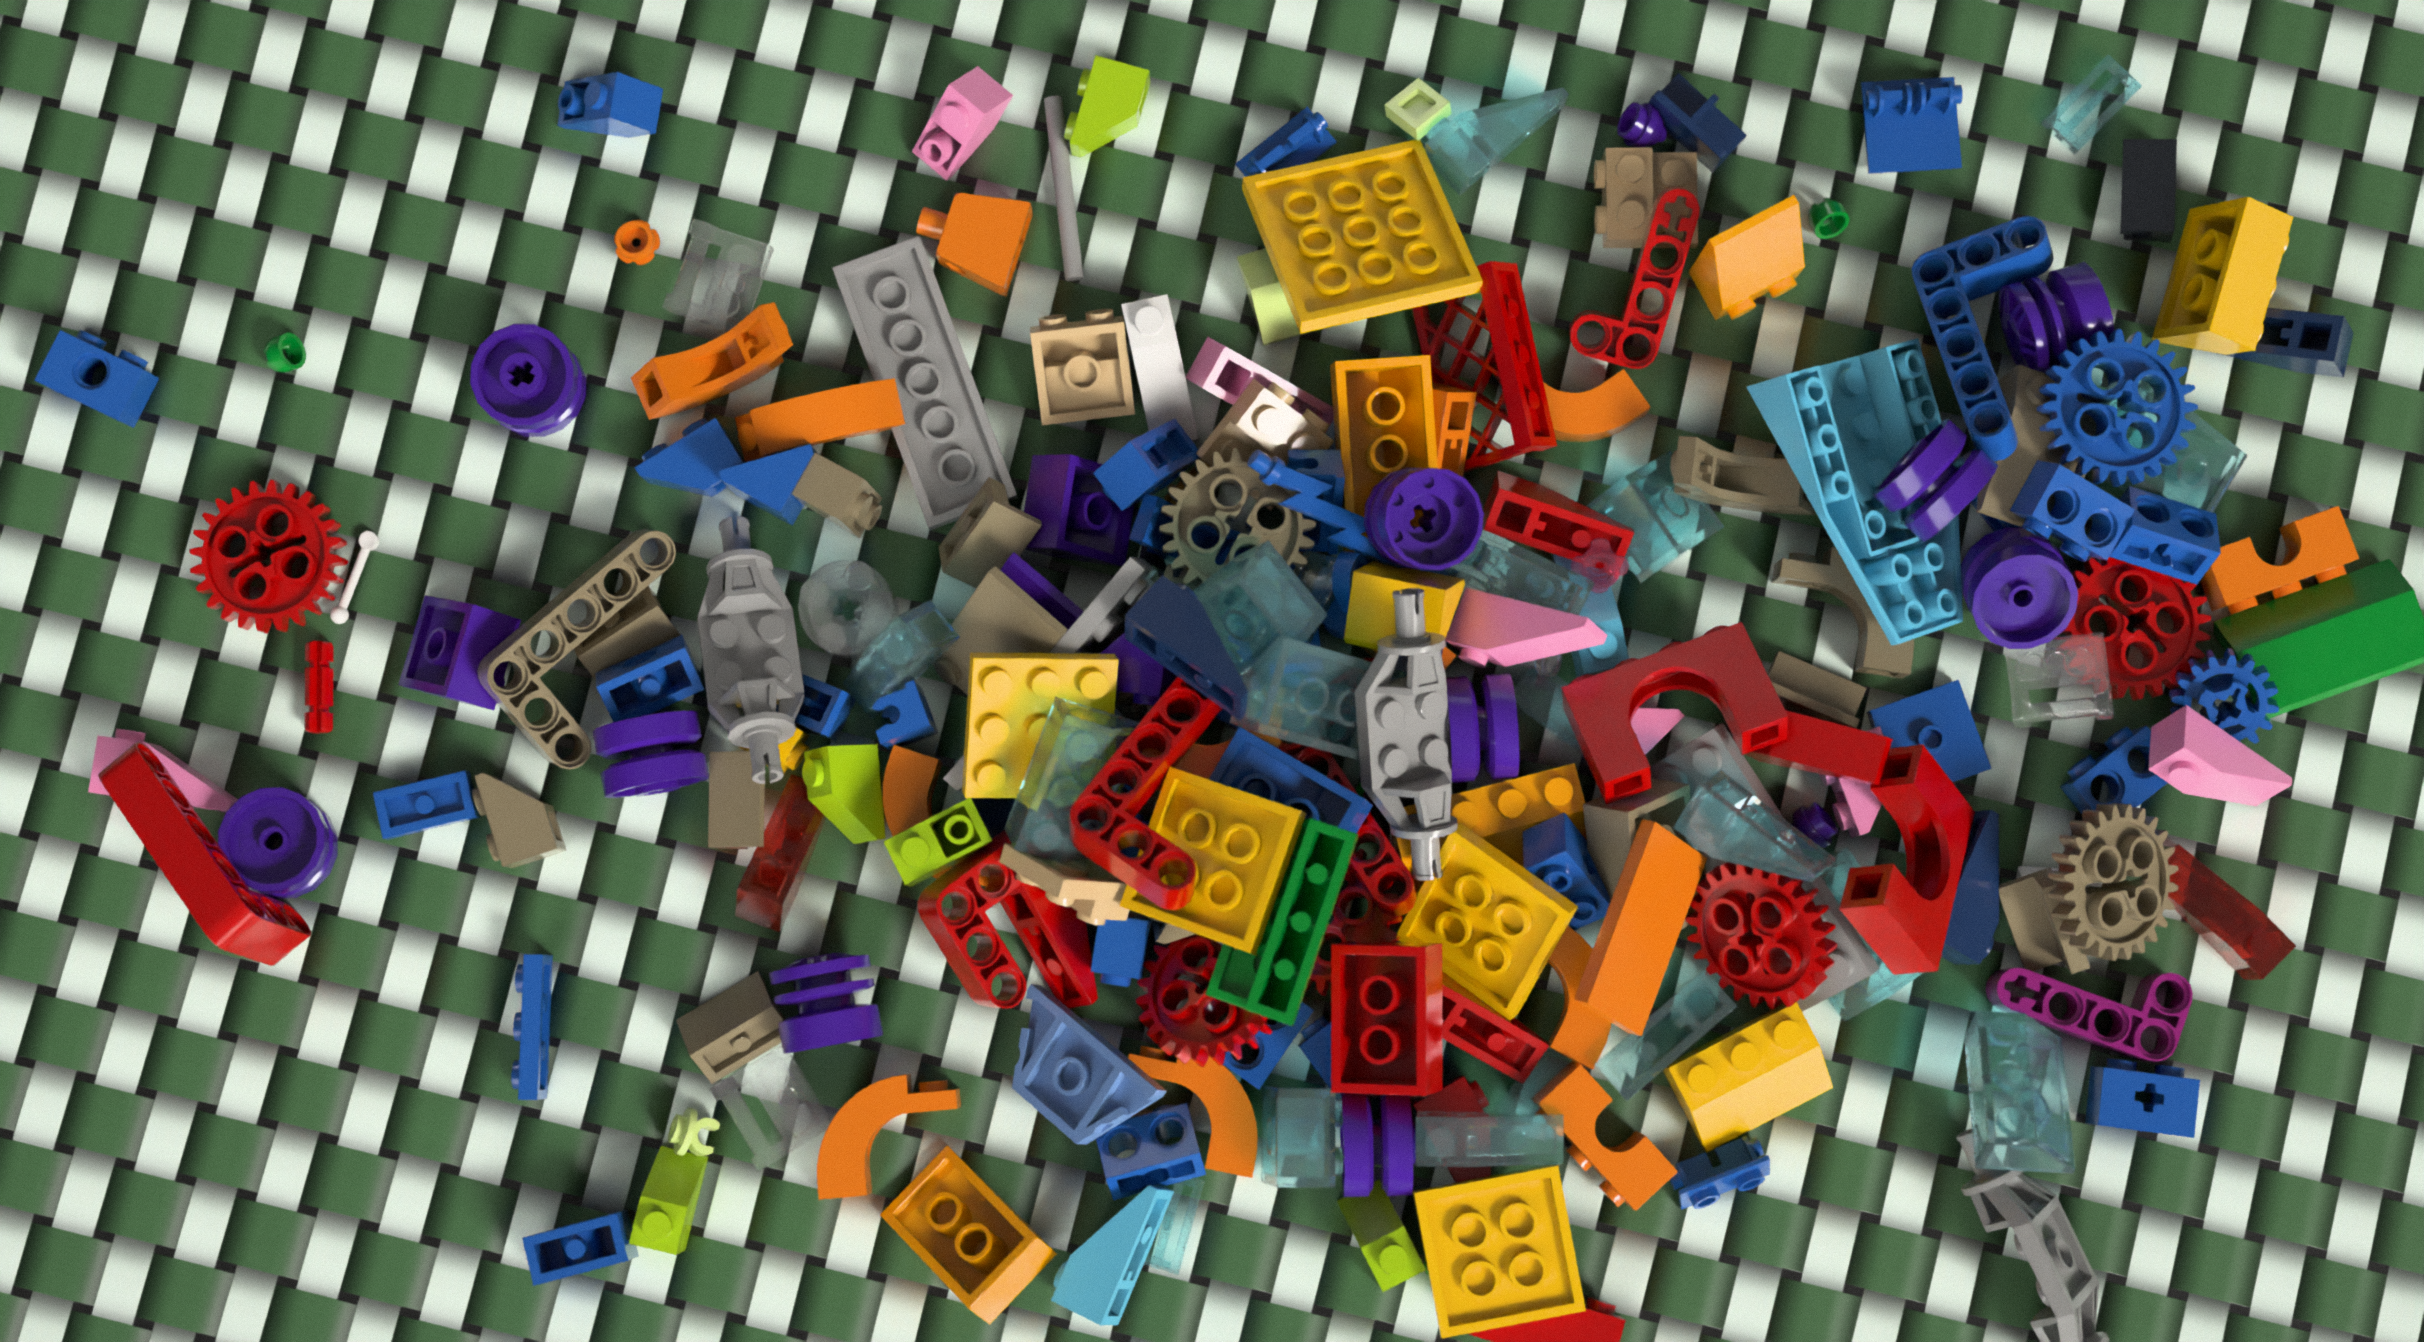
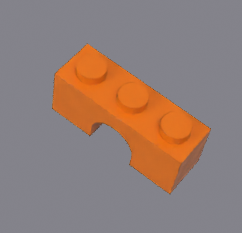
M2339 506L2280 527L2279 530L2285 543L2286 552L2279 566L2264 562L2257 555L2250 537L2220 547V555L2200 580L2211 611L2227 606L2230 615L2257 606L2258 602L2255 596L2272 591L2274 599L2302 590L2300 580L2316 575L2318 583H2322L2347 574L2344 565L2358 560L2359 556Z
M1572 1060L1531 1098L1539 1108L1534 1117L1552 1136L1559 1131L1572 1144L1566 1152L1585 1172L1591 1167L1595 1169L1604 1179L1598 1187L1616 1207L1625 1203L1637 1211L1678 1172L1655 1145L1638 1131H1635L1620 1145L1612 1147L1601 1145L1596 1137L1595 1122L1599 1113L1613 1099L1580 1063Z

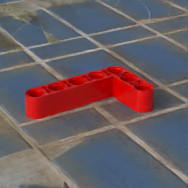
M1364 658L1355 662L1287 705L1286 707L1289 709L1276 732L1273 733L1268 730L1269 734L1280 739L1281 734L1286 729L1299 728L1303 730V734L1297 742L1292 744L1281 742L1278 749L1310 768L1316 765L1327 767L1329 771L1326 777L1355 794L1357 792L1326 746L1357 727L1355 690L1374 658ZM1337 702L1343 706L1342 712L1334 718H1325L1319 714L1322 707L1328 703ZM1369 812L1357 832L1359 836L1349 865L1382 913L1388 916H1402L1414 907L1417 891L1409 870ZM1374 842L1380 846V850L1374 858L1362 860L1355 856V852L1361 844ZM1400 881L1406 885L1404 894L1397 899L1384 898L1381 895V890L1388 882Z
M1179 677L1174 680L1074 801L1070 809V840L1072 845L1080 853L1166 910L1183 908L1191 901L1194 895L1196 866L1193 859L1185 851L1136 819L1135 815L1165 780L1169 767L1175 768L1223 709ZM1175 713H1184L1190 719L1181 722L1175 721L1169 716ZM1146 748H1155L1162 752V754L1156 757H1147L1141 751ZM1122 783L1131 786L1133 789L1127 793H1117L1111 787ZM1094 819L1100 821L1103 826L1096 830H1088L1080 824L1086 820ZM1126 847H1137L1144 853L1133 858L1123 855L1120 851ZM1168 874H1176L1185 881L1178 885H1168L1161 878Z
M136 742L98 774L101 783L202 931L216 946L224 951L275 966L311 936V930L306 921L290 905L248 888L162 762L148 747L140 742Z
M1119 784L1111 787L1113 791L1122 793ZM1077 798L1045 799L992 838V842L965 858L927 886L919 896L918 912L920 918L968 995L976 1004L993 1008H1012L1022 1001L1026 993V980L1022 971L985 911L1023 884V882L1016 879L1017 872L999 862L1004 844H1018L1022 840L1024 845L1071 848L1073 845L1070 840V809ZM1056 814L1060 816L1062 821V828L1058 835L1053 829V819ZM1089 819L1080 825L1088 830H1095L1102 823L1098 820ZM984 867L989 873V883L985 889L979 883V874ZM948 894L952 900V911L946 918L943 915L941 903ZM973 934L977 940V950L970 957L967 952V941ZM998 974L1002 981V988L997 997H995L992 992V981Z

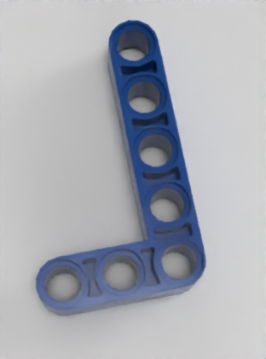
M2032 216L2018 217L1925 252L1914 261L1912 266V277L1975 450L1981 449L1993 461L2009 457L2016 450L2018 436L1969 301L1999 291L2004 285L2014 282L2021 283L2027 278L2039 276L2051 267L2054 257L2046 227L2040 219ZM1956 315L1955 317H1953V318H1951V319H1946V318H1948V317H1950V316ZM1970 352V353H1969L1968 355H1966V356L1958 357L1959 355H1961V354H1963V353ZM1978 390H1984L1980 394L1971 395ZM1992 428H1999L1993 433H1985Z

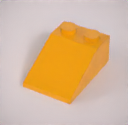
M1795 195L1710 238L1689 270V274L1715 320L1727 314L1731 320H1734L1756 307L1753 300L1768 292L1772 298H1776L1797 285L1795 278L1805 268L1799 202Z
M948 1145L880 1214L965 1306L989 1325L1057 1255L1028 1223Z

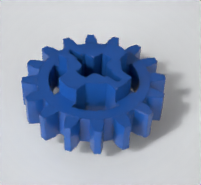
M2227 648L2223 659H2217L2213 651L2208 650L2206 651V663L2200 664L2193 658L2188 660L2192 672L2189 675L2177 672L2175 675L2176 681L2182 689H2172L2169 691L2171 702L2179 704L2170 709L2171 714L2185 705L2191 708L2193 697L2197 699L2198 704L2203 706L2199 711L2200 715L2240 742L2247 737L2254 744L2258 743L2259 739L2255 730L2258 727L2271 730L2273 727L2266 713H2276L2279 711L2276 700L2269 698L2277 694L2278 690L2274 681H2266L2270 676L2266 666L2261 665L2253 669L2255 661L2249 653L2243 656L2240 661H2237L2231 648ZM2249 682L2256 690L2255 704L2245 697L2249 690L2247 687ZM2229 695H2231L2233 699L2231 703L2225 701L2229 697ZM2216 699L2223 700L2219 706L2215 704Z

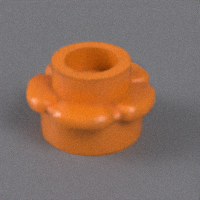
M632 220L623 224L614 236V242L617 246L616 254L627 264L635 262L637 265L649 263L655 256L654 251L660 247L659 234L656 230L650 228L648 222L643 220ZM635 239L641 240V245L639 247L633 246V241Z

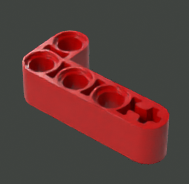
M1672 186L1664 189L1658 195L1654 203L1621 317L1596 310H1585L1573 317L1569 325V336L1572 346L1577 352L1631 369L1647 367L1654 361L1660 347L1699 218L1700 206L1698 200L1689 190L1679 186ZM1677 196H1683V204L1689 208L1688 214L1679 215L1675 223L1674 229L1676 231H1684L1681 239L1668 232H1656L1659 224L1668 229L1671 214L1664 209V206L1667 202L1674 203L1677 200ZM1661 242H1669L1676 249L1674 261L1666 267H1657L1650 260L1652 248ZM1647 288H1655L1662 294L1660 307L1650 313L1639 310L1636 305L1639 293ZM1587 321H1596L1604 328L1601 340L1593 345H1586L1577 338L1579 327ZM1635 333L1646 336L1649 341L1646 353L1636 358L1629 357L1623 352L1625 339Z

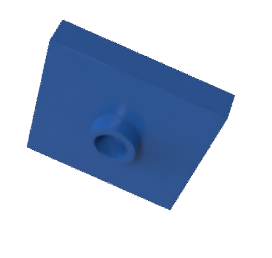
M1959 680L1866 712L1872 729L1880 726L1883 735L1892 739L1890 748L1923 744L1952 782L1992 769Z

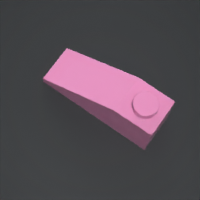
M1207 337L1186 375V379L1232 405H1234L1253 379L1266 388L1273 381L1295 398L1290 407L1302 415L1308 408L1329 425L1334 420L1332 406Z
M1466 588L1445 639L1460 651L1459 659L1470 665L1485 668L1487 662L1507 667L1602 645L1605 643L1607 634L1588 617Z
M2187 705L2151 727L2148 769L2184 794L2257 806L2292 785V777Z
M116 729L115 738L97 737L88 789L90 793L110 796L101 783L98 774L133 744L140 742L158 757L192 807L227 812L238 800L162 746L144 742L146 733Z

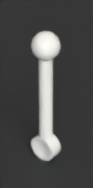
M365 531L359 536L360 552L338 606L330 611V618L336 624H343L348 620L349 612L347 608L369 552L376 549L379 545V537L372 531Z

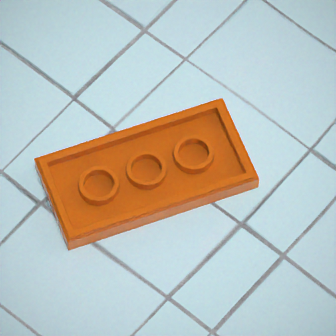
M1642 819L1574 999L1625 1032L1641 1037L1707 861L1705 856L1655 821Z

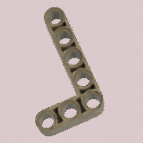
M649 529L636 530L629 534L490 651L479 664L477 670L478 679L483 688L542 757L558 767L575 769L582 766L590 756L591 741L585 731L541 681L540 677L672 565L676 556L674 542L667 534ZM652 538L658 545V554L653 562L646 564L640 556V549L644 541ZM617 569L622 575V586L616 593L609 594L604 587V579L610 570ZM581 599L586 605V617L579 624L573 625L568 619L567 611L572 602ZM545 630L550 636V647L544 654L536 656L531 650V639L535 633ZM509 661L514 668L513 679L509 684L499 687L494 681V670L500 663ZM541 698L544 703V713L539 720L529 723L525 717V707L530 700ZM564 734H571L574 738V749L570 755L559 758L555 752L556 741Z

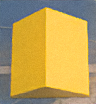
M1377 561L1364 565L1353 571L1344 634L1345 643L1378 650V640L1396 634L1395 607L1392 592L1408 588L1424 590L1425 631L1438 633L1446 638L1465 586V580L1463 578L1412 568L1388 566Z

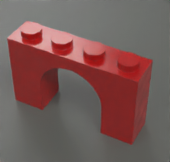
M1742 622L1731 626H1716L1708 630L1701 637L1684 643L1673 642L1667 644L1657 653L1640 659L1629 658L1623 660L1613 669L1594 676L1591 674L1579 676L1572 680L1569 685L1561 687L1564 712L1606 805L1651 789L1650 765L1632 728L1631 721L1638 708L1646 700L1661 692L1688 690L1710 699L1722 712L1742 755L1787 739L1788 715Z
M1923 744L1890 748L1880 785L1871 784L1870 789L1891 814L1900 829L1906 851V878L1894 864L1850 868L1839 909L1894 975L1938 971L1975 811Z

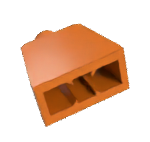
M956 193L948 214L923 207L918 220L916 234L939 240L936 251L939 264L999 295L1007 297L1033 216L1031 203L1013 199Z

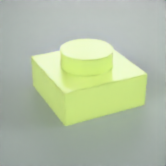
M1419 78L1384 105L1386 117L1417 141L1452 114L1450 101Z

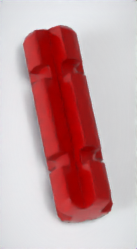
M310 641L305 645V661L309 662V667L305 668V706L309 707V712L304 713V728L309 733H329L333 730V713L329 712V707L333 706V669H330L329 662L334 661V646L328 641Z

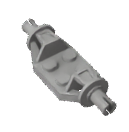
M736 516L737 534H734L732 517H728L719 523L723 553L716 555L708 562L706 570L709 582L697 617L708 711L727 730L731 743L738 747L749 748L752 780L756 783L765 784V765H768L770 783H774L784 776L778 744L787 741L794 735L796 731L794 721L804 702V686L793 608L772 572L773 561L771 556L764 551L752 549L749 520L745 517ZM776 704H779V712H776ZM737 708H743L745 716L740 717Z
M1408 588L1392 592L1395 607L1396 634L1383 637L1377 641L1378 653L1355 690L1360 775L1362 788L1390 823L1391 834L1396 837L1410 839L1412 878L1420 881L1434 880V877L1439 879L1443 876L1439 837L1452 834L1458 829L1457 818L1450 815L1452 792L1451 747L1446 674L1440 651L1446 647V639L1441 634L1425 631L1424 590ZM1399 655H1408L1407 676L1391 680ZM1399 797L1414 798L1417 814L1407 815Z
M1985 1124L1973 1127L1959 1134L1956 1139L1960 1142L1975 1173L1972 1180L1961 1187L1963 1195L1971 1196L1986 1233L2008 1227L2013 1228L2016 1249L2023 1260L2029 1261L2037 1278V1292L2042 1302L2048 1306L2041 1309L2030 1321L2039 1341L2109 1342L2110 1339L2106 1332H2095L2099 1293L2098 1279L2057 1195L2024 1175L2022 1172L2026 1170V1166L2023 1161L2002 1163L1986 1131Z

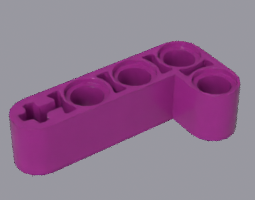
M2024 968L1997 970L1990 975L1986 983L1988 1000L1993 1006L2002 1011L2132 1059L2154 1062L2166 1060L2174 1053L2193 997L2189 982L2186 978L2176 973H2154L2144 977L2137 986L2130 1007ZM2163 981L2169 984L2173 992L2172 1001L2166 1007L2158 1003L2155 995L2158 985ZM2014 982L2016 988L2026 992H2035L2032 999L2027 997H2011V993L2004 989L2005 983ZM2056 993L2061 994L2067 1002V1011L2060 1019L2053 1017L2049 1010V1001ZM2101 1010L2107 1011L2113 1022L2110 1032L2105 1036L2098 1033L2094 1024L2095 1017ZM2148 1026L2156 1032L2158 1038L2155 1049L2150 1053L2143 1049L2140 1042L2141 1033Z

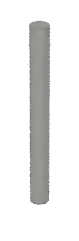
M1050 96L1044 98L1064 274L1066 281L1082 280L1084 276L1067 139H1064L1066 125L1063 100L1061 96Z

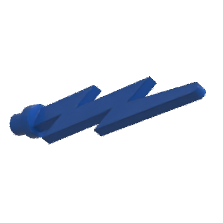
M1259 449L1252 453L1247 465L1260 474V481L1268 486L1274 483L1296 492L1293 496L1279 502V505L1341 529L1325 539L1357 553H1363L1364 556L1384 565L1412 568L1398 566L1379 555L1369 542V539L1361 535V533L1366 532L1363 516L1316 498V496L1335 486L1285 467V462L1277 456L1270 458Z

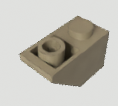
M814 453L792 492V495L803 505L859 539L865 529L869 531L874 527L882 511V506L879 505L882 497L864 478L817 453Z
M486 773L475 775L478 788L472 790L473 799L481 816L487 815L492 833L486 835V840L494 861L500 860L502 867L516 868L567 851L552 805L493 775Z

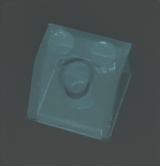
M1671 451L1626 475L1587 505V507L1634 529L1635 533L1623 562L1630 571L1634 572L1641 583L1724 528L1708 503L1692 500L1674 493L1675 484H1673L1674 478L1670 468Z
M1269 540L1238 555L1193 590L1198 600L1202 603L1240 676L1299 649L1327 616L1324 609Z
M1262 1086V1183L1277 1188H1335V1176H1341L1343 1171L1342 1148L1335 1147V1127H1342L1343 1118L1341 1098H1336V1093L1331 1092V1088Z

